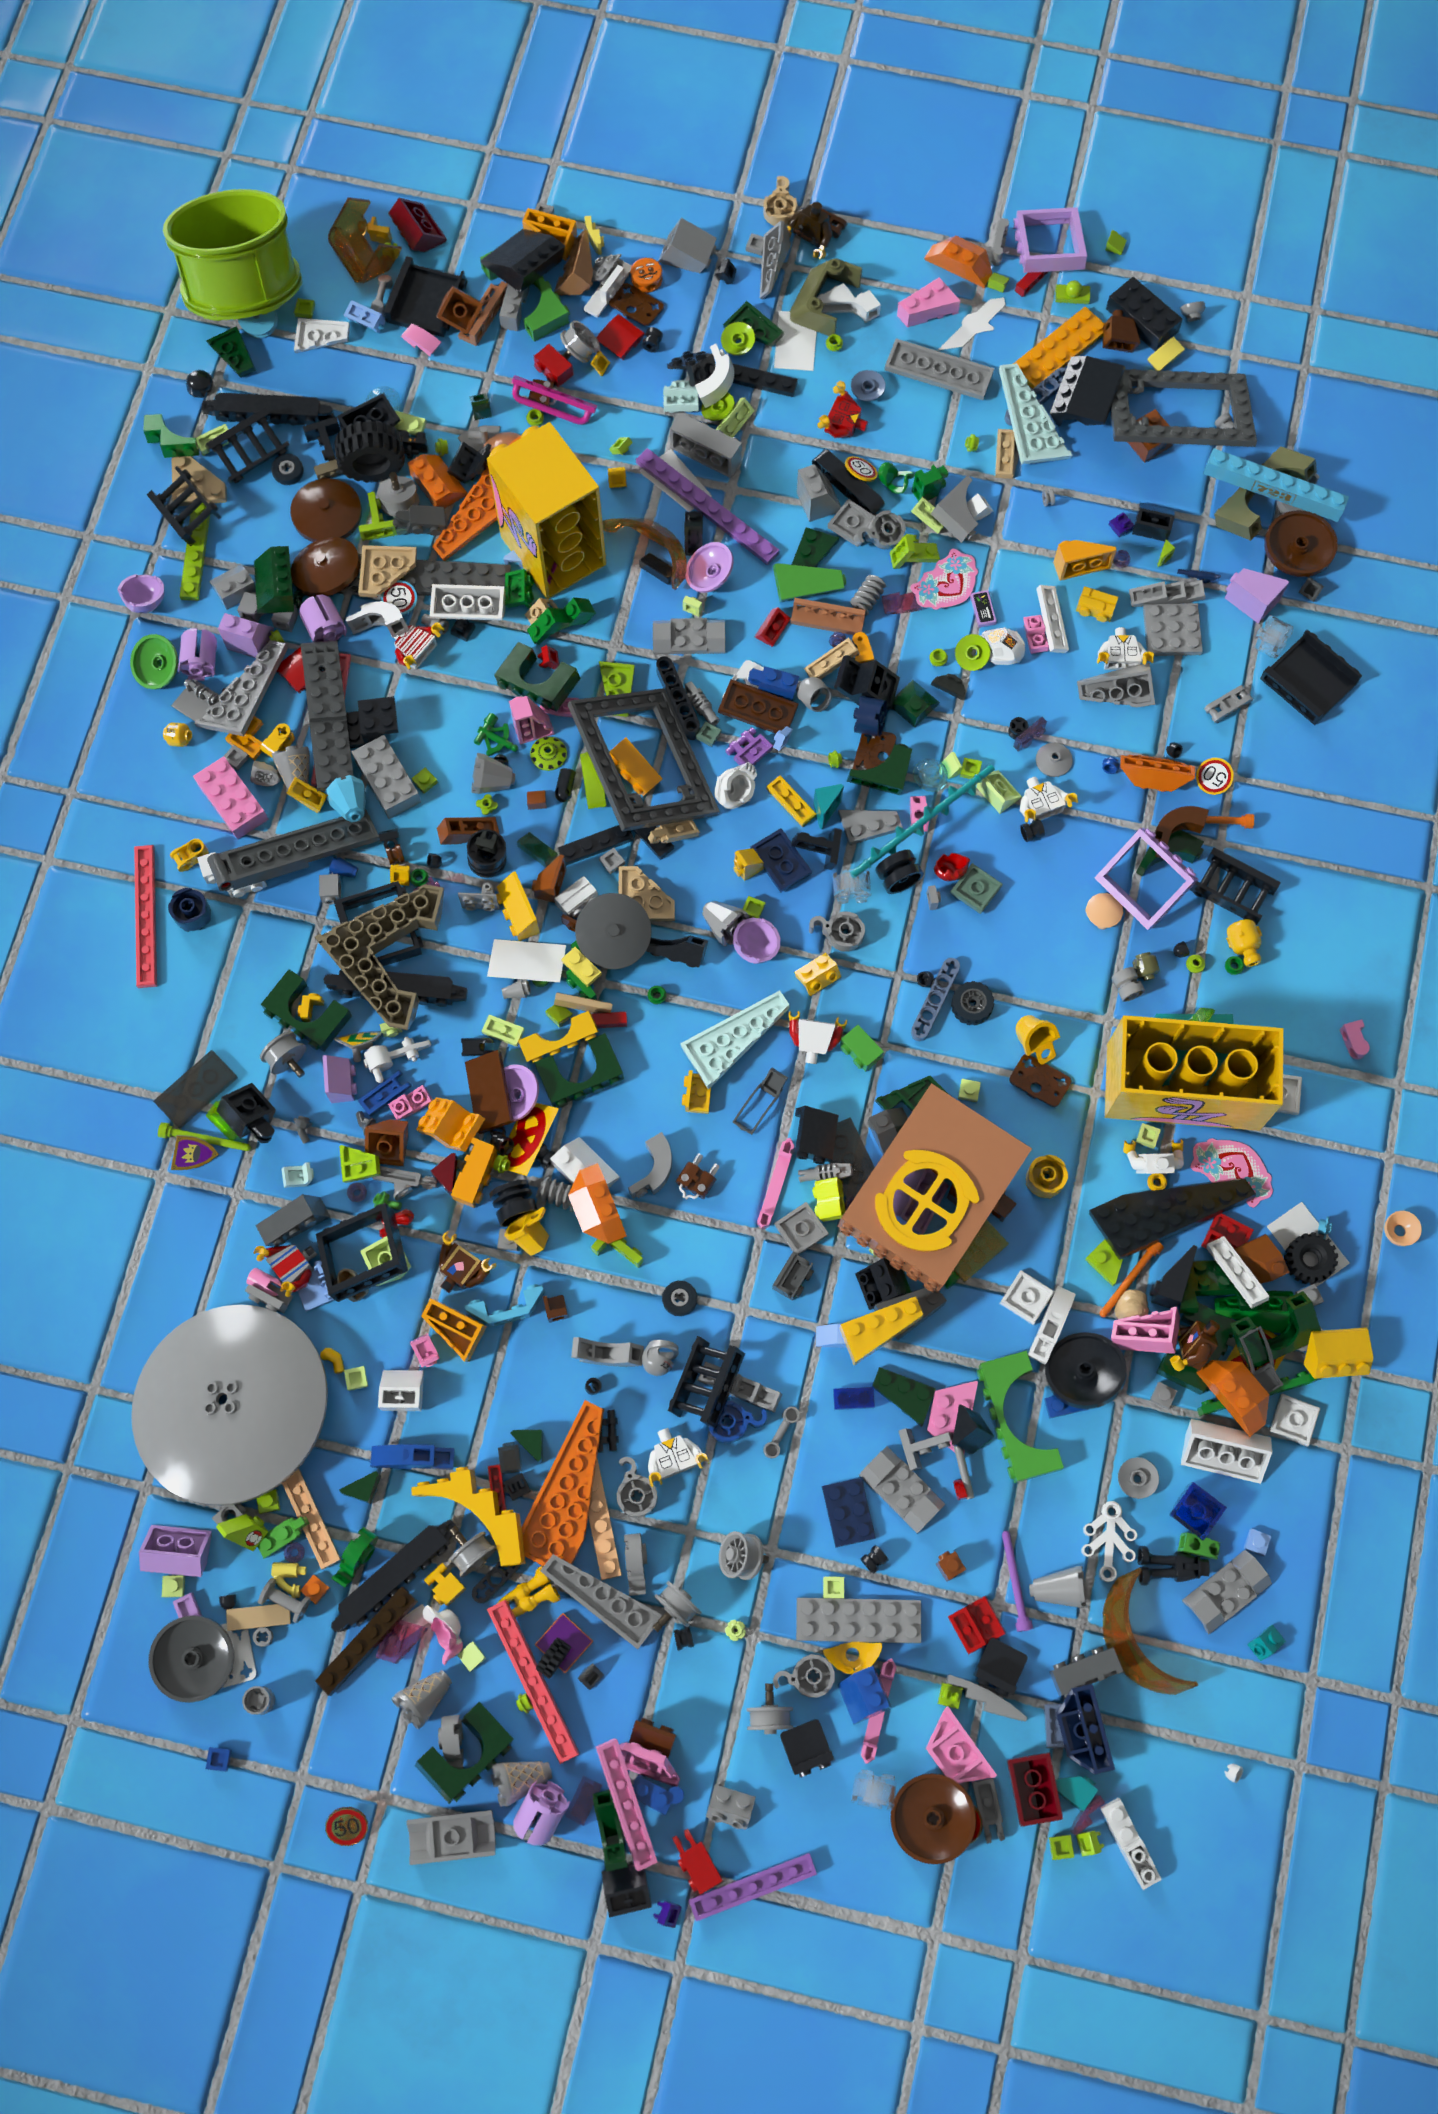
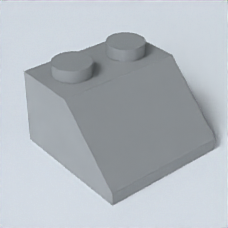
M241 564L209 581L226 609L240 603L244 592L256 593L254 581Z

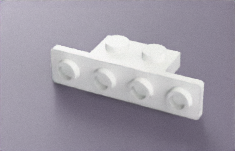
M626 262L623 263V267L618 265L602 287L599 286L585 305L584 311L598 318L608 305L609 300L615 296L617 290L631 273L632 265Z

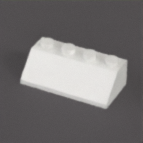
M432 584L430 618L503 620L506 607L504 586Z
M1191 1419L1185 1435L1181 1465L1261 1484L1272 1455L1271 1437L1253 1434L1249 1437L1242 1430Z

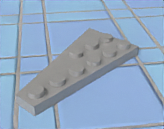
M270 640L256 655V660L250 666L247 665L243 669L245 672L229 684L218 696V701L214 706H209L202 719L198 718L194 722L195 725L200 728L244 736L288 649L286 643Z

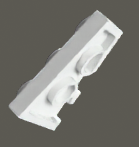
M298 318L294 352L299 353L348 342L350 323Z

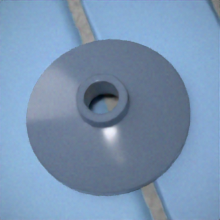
M860 371L852 378L851 390L857 398L864 401H873L883 395L885 380L875 371Z

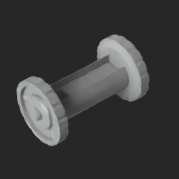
M271 1578L263 1588L258 1603L263 1605L269 1599L295 1613L293 1622L298 1623L305 1614L311 1598L306 1596L300 1602L274 1588L276 1580Z

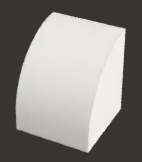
M976 494L967 502L968 509L976 521L983 519L993 512L986 499L980 494Z

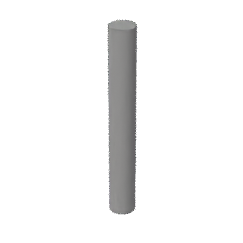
M954 1446L961 1479L967 1493L966 1499L975 1498L963 1450Z

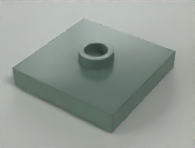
M972 863L967 872L953 887L950 894L981 914L1003 884Z

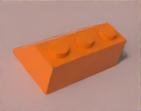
M421 454L407 463L410 475L433 506L444 507L445 509L467 496L468 493L460 482L447 473L449 468L439 455Z

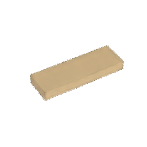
M998 429L995 478H1013L1015 450L1013 430Z
M847 638L809 664L804 670L809 677L822 679L840 667L843 656L849 655L853 658L859 651L850 638Z
M558 992L554 1000V1005L582 1011L590 1010L592 1013H611L613 1005L612 1003Z
M278 1604L226 1610L227 1631L291 1624L290 1611Z

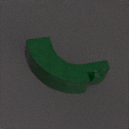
M610 1790L592 1794L594 1809L602 1841L606 1872L628 1867L622 1827Z

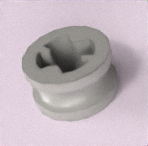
M1050 489L1049 492L1046 490L1042 492V500L1045 507L1048 504H1051V506L1055 504L1053 489Z
M258 1628L253 1634V1641L257 1646L266 1647L273 1641V1633L268 1628ZM267 1632L268 1636L266 1637L268 1640L266 1642H259L258 1638L260 1637L258 1635Z

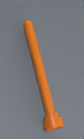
M1245 814L1241 817L1207 816L1205 823L1238 824L1245 829H1253L1254 814Z
M1160 1242L1146 1248V1253L1101 1309V1317H1106L1150 1259L1162 1252L1164 1246Z

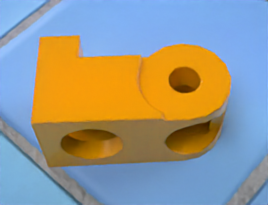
M863 632L855 633L852 642L859 651L857 656H855V660L860 664L873 661L874 656L868 636Z

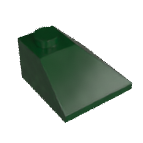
M912 680L895 696L892 709L912 726L916 727L940 702Z

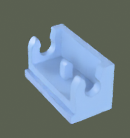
M351 300L344 313V317H347L348 320L360 323L377 333H380L379 325L384 326L386 323L381 313Z

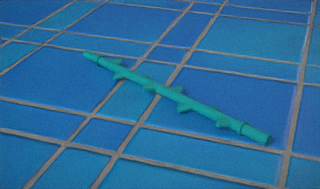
M990 764L980 773L975 774L971 780L959 789L949 786L948 797L933 809L925 806L924 816L906 830L897 826L895 828L896 837L880 850L872 847L871 857L863 860V863L851 871L850 875L855 879L866 869L871 868V865L887 853L891 855L896 853V846L913 833L923 836L924 824L940 812L948 815L949 805L966 792L974 796L976 794L975 785L981 783L985 777L995 770L994 766Z

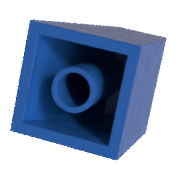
M873 1665L850 1675L837 1684L854 1725L892 1709L879 1674Z

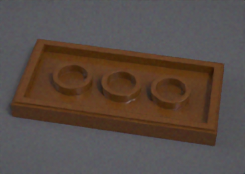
M730 679L718 713L776 734L786 726L790 728L799 703Z
M495 1050L466 1061L465 1066L473 1113L485 1118L477 1133L482 1134L513 1123L501 1051Z

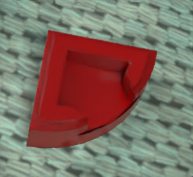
M961 1479L953 1480L957 1500L966 1499L967 1493Z

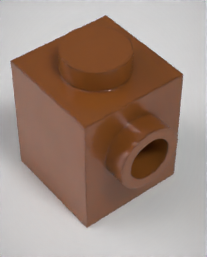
M947 1551L938 1557L940 1561L936 1563V1566L946 1582L966 1570L956 1552L950 1554Z

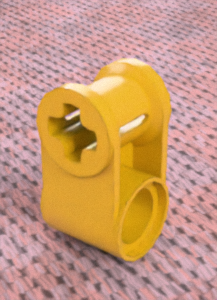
M287 724L277 725L261 744V751L272 757V752L286 751L285 748L290 746L295 739L290 727Z
M192 839L183 846L174 849L170 853V857L177 863L178 870L184 872L199 863L197 857L207 855L209 851L200 839ZM201 847L200 851L195 852L197 848Z

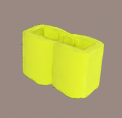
M835 1177L815 1181L813 1196L817 1199V1206H815L816 1216L823 1222L841 1219L846 1212L841 1179Z

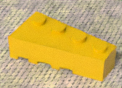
M916 1296L840 1325V1332L854 1366L922 1319L923 1312Z

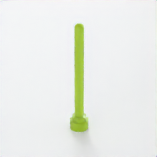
M161 1122L158 1128V1137L167 1139L168 1137L171 1138V1136L187 1135L198 1137L213 1145L243 1151H250L251 1145L247 1143L174 1129L169 1123Z

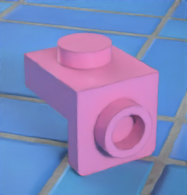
M428 1333L410 1342L421 1367H430L437 1363L439 1355Z

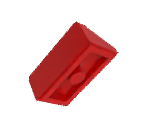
M779 607L772 609L756 633L755 638L773 647L791 618Z

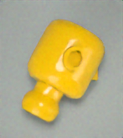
M1250 919L1240 920L1231 924L1227 928L1228 938H1226L1229 948H1232L1235 954L1244 956L1243 962L1247 967H1253L1261 963V955L1256 951L1262 943V933L1259 926H1256L1255 922Z

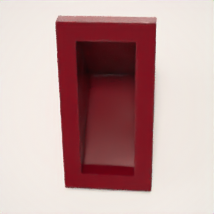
M451 1153L431 1170L434 1178L450 1196L456 1183L458 1162L456 1153Z

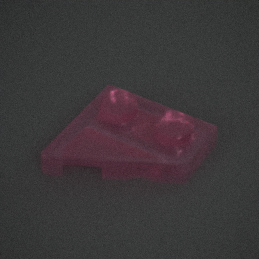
M401 1620L380 1643L376 1658L398 1664L427 1632L428 1628Z

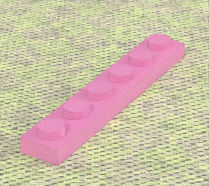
M614 1738L596 1746V1750L635 1869L640 1871L658 1862L618 1740Z

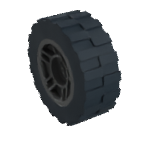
M972 981L961 984L955 990L952 998V1012L961 1023H966L967 1025L984 1023L994 1008L992 991L980 982ZM975 1001V1006H971L969 1002Z

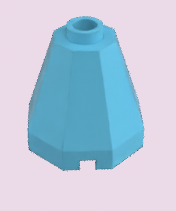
M352 775L345 776L346 779L341 780V777L336 778L326 789L330 806L349 822L360 821L365 813L366 802L363 781Z

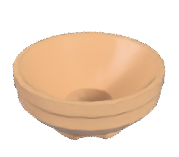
M1408 1211L1392 1213L1384 1225V1231L1388 1240L1397 1246L1405 1247L1414 1244L1420 1238L1422 1232L1420 1221L1414 1214ZM1396 1226L1404 1228V1236L1396 1235L1394 1231Z

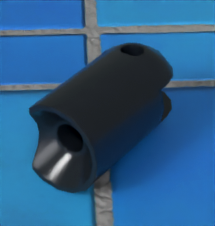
M560 769L555 789V797L560 802H566L572 797L576 772L572 769Z
M461 1038L462 1056H482L495 1051L484 1050L485 1043H495L491 1038Z

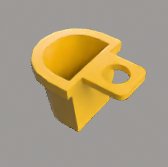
M1032 1015L1022 1017L1016 1024L1015 1029L1025 1054L1029 1056L1035 1052L1041 1065L1054 1059L1056 1053L1052 1042L1060 1038L1056 1026L1048 1020H1040ZM1046 1049H1049V1055L1045 1058H1042V1052Z
M545 1207L522 1214L508 1226L504 1233L508 1241L513 1240L530 1256L544 1250L549 1238L548 1233L539 1222L544 1216Z

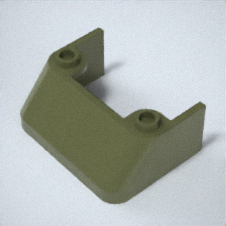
M831 259L813 267L790 310V320L795 324L827 336L836 334L837 318L822 313L824 304L817 297L828 277L860 288L862 268L840 259Z

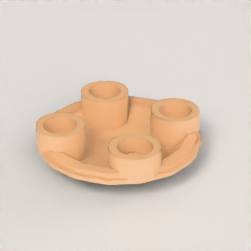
M1099 893L1088 901L1085 912L1094 925L1104 930L1120 922L1123 916V906L1111 894Z

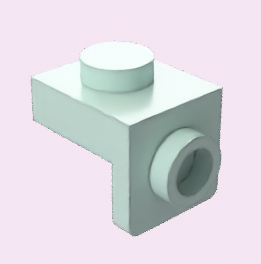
M309 1162L304 1163L303 1166H289L281 1169L284 1188L308 1186L314 1178V1172L310 1168Z

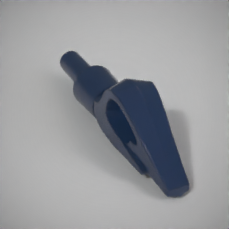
M1178 569L1177 572L1178 574L1202 580L1203 584L1221 577V575L1192 569L1190 571Z

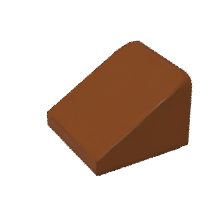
M545 790L527 792L528 810L547 808Z

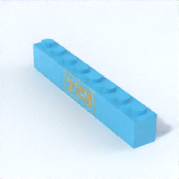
M1215 448L1212 450L1203 473L1204 475L1336 522L1342 516L1349 496Z

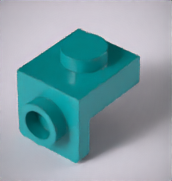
M1270 1625L1257 1638L1250 1641L1248 1646L1257 1658L1262 1661L1274 1654L1286 1641L1276 1628Z

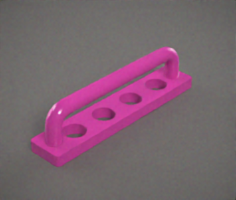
M514 375L511 382L514 384L512 389L513 398L523 405L579 425L586 424L590 420L592 413L595 414L597 408L595 404ZM520 387L585 410L584 416L579 418L519 395Z

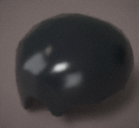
M195 370L187 376L186 389L190 395L202 398L205 397L206 392L212 391L213 379L206 371Z

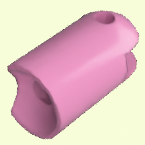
M254 1268L246 1280L247 1285L250 1284L273 1297L278 1296V1294L268 1289L271 1283L279 1287L282 1285L280 1280L258 1268Z

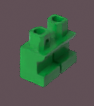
M933 464L929 472L924 473L922 469L915 472L912 493L918 502L922 497L929 501L939 496L940 489L946 487V480L944 478L948 477L949 473L944 465L936 468Z

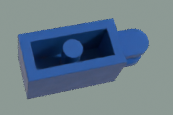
M764 666L763 671L757 669L750 670L748 676L750 684L759 686L758 689L793 701L799 680L798 675Z

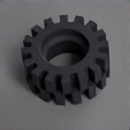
M557 1637L542 1656L536 1670L550 1679L564 1661L571 1646Z

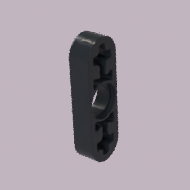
M499 1561L473 1588V1599L478 1603L488 1602L519 1570L521 1565H516L515 1568L509 1567L506 1570L509 1575L506 1577L505 1573L498 1569L501 1566ZM496 1572L502 1575V1581L497 1585L491 1582V1575ZM487 1580L488 1584L495 1589L492 1592L488 1589L485 1592L486 1598L480 1597L478 1599L477 1590H484L487 1587L484 1582Z

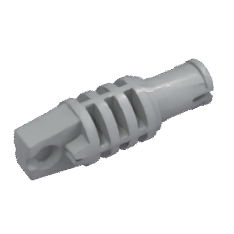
M692 681L686 683L684 689L691 705L699 715L704 716L708 723L713 726L717 725L719 718L712 710V704L705 694H703L700 688L697 689Z
M830 1163L817 1165L814 1169L798 1170V1175H800L799 1181H819L838 1177V1179L853 1176L852 1164Z

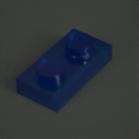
M874 1387L833 1389L834 1410L875 1408Z

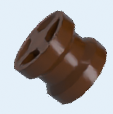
M400 844L393 848H385L390 866L398 861L401 863L405 862Z

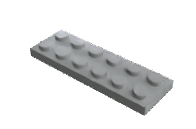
M895 339L885 365V371L980 400L984 399L994 373V368L900 339Z
M797 1598L796 1641L921 1643V1600Z

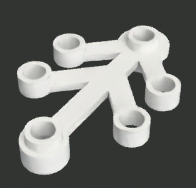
M1114 1501L1106 1502L1101 1509L1102 1515L1083 1527V1533L1086 1536H1092L1096 1533V1529L1107 1521L1106 1531L1081 1549L1085 1557H1090L1097 1548L1105 1543L1104 1566L1099 1570V1577L1104 1582H1111L1117 1576L1116 1569L1112 1566L1114 1544L1122 1553L1124 1561L1132 1562L1136 1558L1135 1552L1129 1549L1115 1532V1523L1124 1532L1125 1540L1129 1542L1137 1538V1532L1131 1529L1121 1517L1122 1508ZM1109 1508L1114 1509L1115 1514L1113 1516L1109 1515ZM1087 1526H1091L1093 1528V1532L1091 1534L1086 1531ZM1128 1531L1133 1532V1539L1128 1538ZM1085 1547L1091 1548V1554L1085 1553ZM1127 1552L1132 1554L1131 1560L1126 1558ZM1105 1570H1108L1110 1572L1109 1578H1106L1103 1573Z

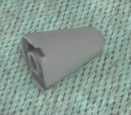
M1075 1566L1033 1579V1584H1029L1030 1596L1035 1597V1601L1087 1608L1084 1596L1086 1595L1084 1573L1082 1571L1083 1567Z

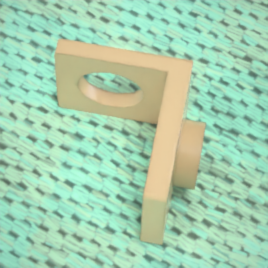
M539 598L525 613L531 625L549 607L548 604L553 608H558L553 600Z

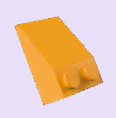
M1080 540L1061 542L1058 544L1053 562L1059 580L1111 569L1117 549L1113 546Z

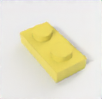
M576 947L561 959L587 987L602 975L601 971Z

